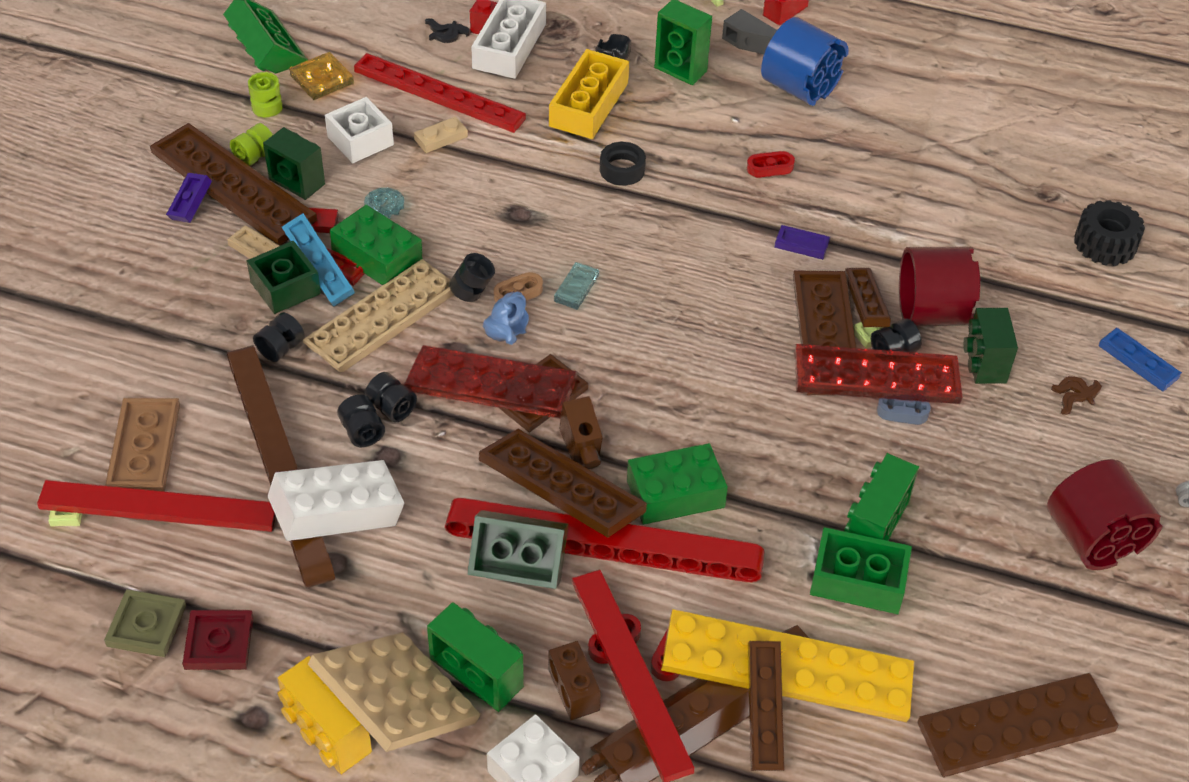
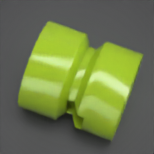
M260 72L252 75L248 80V89L251 96L250 101L253 113L263 118L276 116L282 110L278 77L269 72Z
M258 123L248 129L246 133H242L230 140V149L233 155L251 166L260 157H265L263 142L273 134L264 124Z

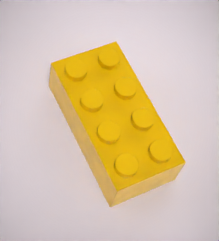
M586 49L549 104V127L593 139L628 84L629 61Z

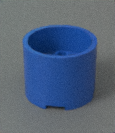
M792 17L780 26L770 40L762 60V77L767 82L814 106L818 99H826L840 80L844 71L841 69L843 58L847 57L849 52L848 45L845 41L799 17Z

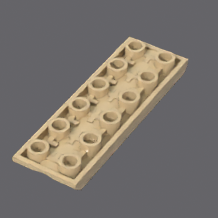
M421 259L304 338L303 343L322 356L337 371L344 372L451 298L454 294L449 287L450 279Z

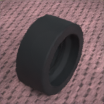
M620 141L605 146L601 151L599 171L607 182L614 185L627 186L633 185L643 178L646 155L644 150L638 145ZM623 159L635 163V165L621 168L610 164V162Z

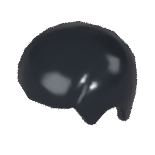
M611 34L607 42H603L602 39L599 40L595 51L627 60L631 52V39L625 35Z

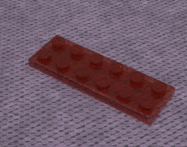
M796 344L795 346L796 392L960 404L963 398L958 357L954 355Z
M423 345L404 385L414 393L561 419L562 402L569 401L577 381V371Z

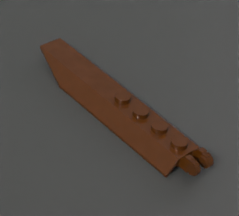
M798 625L782 632L809 638ZM700 678L663 701L689 756L749 717V689ZM632 720L590 747L596 754L586 760L581 767L585 775H590L604 765L608 767L607 770L595 778L594 782H615L616 780L621 782H651L660 776L635 720Z

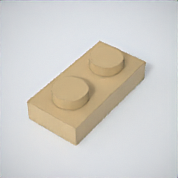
M456 116L414 132V140L425 153L468 137V130Z

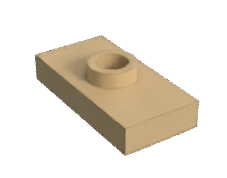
M246 225L227 239L228 246L250 259L279 247L278 244Z

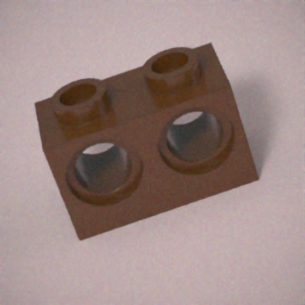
M575 641L548 650V670L570 721L600 711L601 691L579 642Z

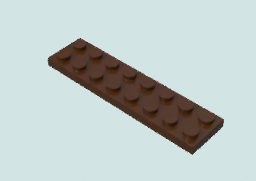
M190 123L185 124L150 145L153 155L183 177H186L188 173L207 175L212 180L206 192L209 196L279 246L289 240L282 226L303 213L311 225L317 221L315 212Z

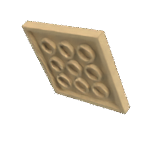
M403 632L313 654L308 663L310 668L386 752L476 724L481 715L471 702L455 688L451 681L436 668L432 661Z

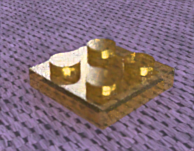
M331 52L289 68L290 76L313 101L354 84L353 75Z

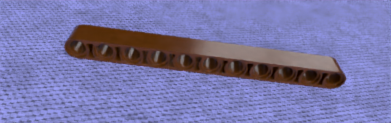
M254 345L229 351L227 352V357L271 486L275 472L298 470L257 352ZM322 536L289 541L306 589L335 580L332 563Z

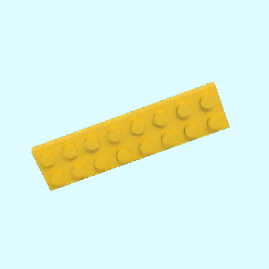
M674 609L671 611L662 671L749 689L748 642L781 641L782 696L907 722L910 718L914 671L913 660Z

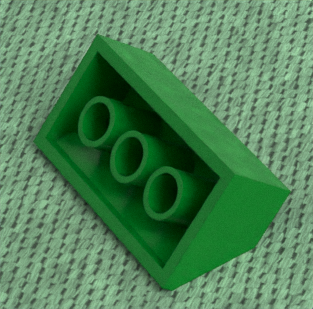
M233 0L223 14L229 22L228 26L237 34L236 38L246 47L245 51L255 60L254 64L260 70H269L276 74L308 62L306 56L273 10L253 0Z

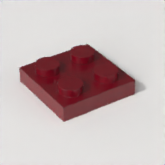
M190 610L182 662L184 670H247L254 618L252 610Z

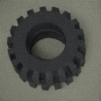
M1105 200V202L1096 201L1095 204L1087 205V208H1084L1074 235V243L1077 245V250L1083 252L1082 255L1085 258L1092 259V262H1100L1106 266L1108 264L1112 266H1118L1119 263L1125 264L1128 260L1134 258L1145 230L1144 220L1139 217L1137 211L1131 210L1132 207L1122 205L1121 202L1115 203L1111 200Z

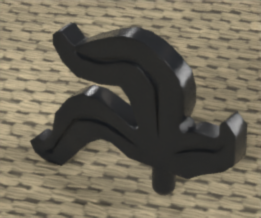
M433 18L425 19V24L430 25V29L433 31L429 35L430 41L435 39L442 43H452L458 39V34H465L466 37L469 36L470 29L457 24L455 20L452 24L441 25Z

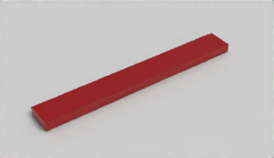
M368 53L354 65V72L513 133L526 120V113Z
M45 480L37 502L40 510L267 532L273 531L276 518L271 503L266 501Z
M601 570L572 578V585L662 781L670 782L694 774V765Z

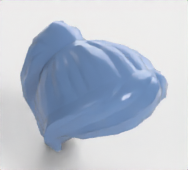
M521 292L507 293L495 303L491 315L483 323V328L488 337L499 342L506 341L507 344L512 345L517 340L516 336L526 333L525 328L529 321V315L525 310L526 299Z

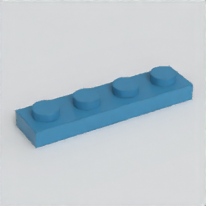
M303 213L282 226L290 241H294L318 271L320 287L333 307L355 293Z

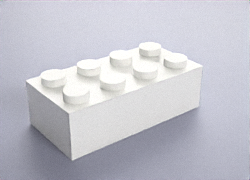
M499 0L471 46L472 69L516 79L546 25V2L537 0Z
M384 460L275 472L268 493V499L286 541L396 526L404 506V501Z

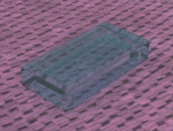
M575 262L555 293L554 302L578 310L599 277V270Z

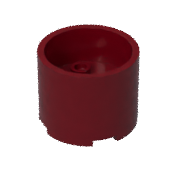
M906 247L904 249L899 270V305L902 320L910 319L916 326H968L969 320L974 317L972 311L976 301L980 300L979 262L972 259L971 254H974L973 247Z
M1115 459L1101 460L1074 472L1056 487L1047 502L1049 514L1085 567L1090 570H1104L1117 566L1118 559L1129 555L1133 551L1138 555L1157 538L1163 527L1160 523L1161 516L1124 464Z

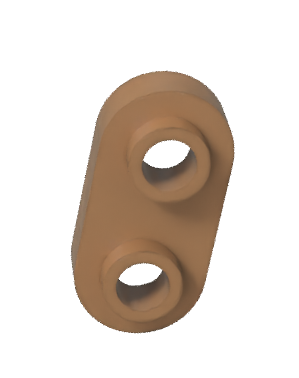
M527 272L499 282L494 287V301L497 302L507 293L517 291L523 294L526 301L535 298L543 291V279L536 273Z

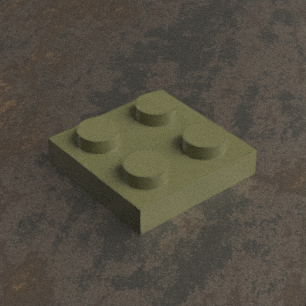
M126 589L104 639L106 647L166 657L186 609L185 599Z

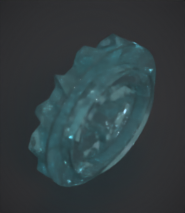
M378 188L367 194L364 205L370 206L390 219L392 214L399 215L400 210L404 209V197L395 189ZM386 200H388V204H386L385 206H381L384 203H386Z

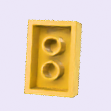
M308 656L277 677L280 688L277 694L284 706L281 708V711L290 724L296 723L301 728L300 733L309 746L314 744L320 750L319 755L325 765L329 768L334 766L340 774H343L372 752L370 734L310 668L308 663L311 657Z

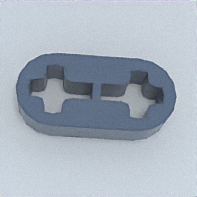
M886 393L879 398L877 414L884 420L919 425L928 420L931 407L924 398Z

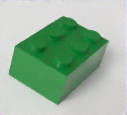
M671 0L658 12L654 68L685 83L694 85L708 69L712 15L678 0Z
M364 205L330 229L331 250L342 254L356 263V268L362 267L364 274L381 285L386 284L423 259L421 238L368 205Z
M710 443L628 459L627 483L631 494L647 503L646 512L640 516L642 525L725 508L728 486Z
M889 453L885 455L882 463L877 461L870 475L872 478L871 482L865 481L859 494L861 500L859 503L853 502L848 512L847 518L850 520L844 532L889 541L910 502L919 466Z
M823 527L810 595L899 614L905 593L912 546Z
M452 602L427 625L430 660L496 711L500 712L524 687L523 653L520 648L514 643H507L499 637L493 627L479 622L467 608H461Z

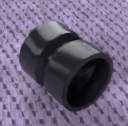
M478 253L466 255L450 280L449 287L451 292L457 298L466 302L478 300L495 274L493 263L487 257Z
M282 312L270 321L269 326H264L254 334L253 342L257 350L267 360L278 362L288 353L289 349L294 348L303 341L305 334L302 326L293 316Z
M903 319L893 323L890 327L878 329L871 334L870 338L876 357L883 363H889L899 359L901 356L914 353L922 345L920 332L910 319Z
M381 372L373 377L364 395L370 398L374 407L381 410L393 422H400L407 418L417 402V395L401 384L389 372Z
M363 394L354 395L345 399L339 405L337 415L343 427L347 430V435L354 446L359 448L368 447L377 443L384 436L385 426L377 415L376 409L368 396Z

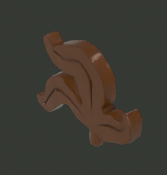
M1068 376L1059 385L1053 384L1051 390L1059 394L1065 393L1062 398L1063 409L1061 414L1068 415L1071 413L1074 402L1088 401L1090 405H1094L1095 401L1093 399L1100 393L1102 385L1097 380H1094L1093 385L1088 387L1082 378Z

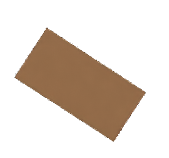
M123 398L105 486L165 492L180 409L179 398Z

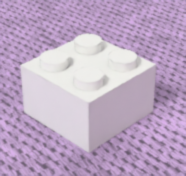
M367 97L325 114L327 137L352 164L394 145L392 122Z
M535 714L487 753L488 773L497 782H572L579 776V756Z

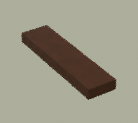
M845 268L847 285L863 327H890L891 318L871 268Z
M749 641L748 678L751 771H784L781 641Z

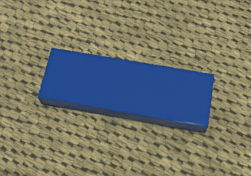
M1115 328L1101 339L1099 343L1100 348L1161 391H1165L1176 382L1182 373L1119 328Z

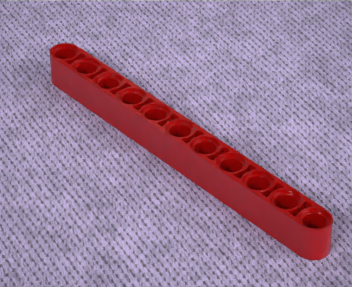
M466 498L452 500L445 523V530L449 534L472 539L475 515L481 510L567 523L569 525L565 554L750 583L761 579L765 555L764 549L754 543L633 524L626 525L607 538L569 514Z

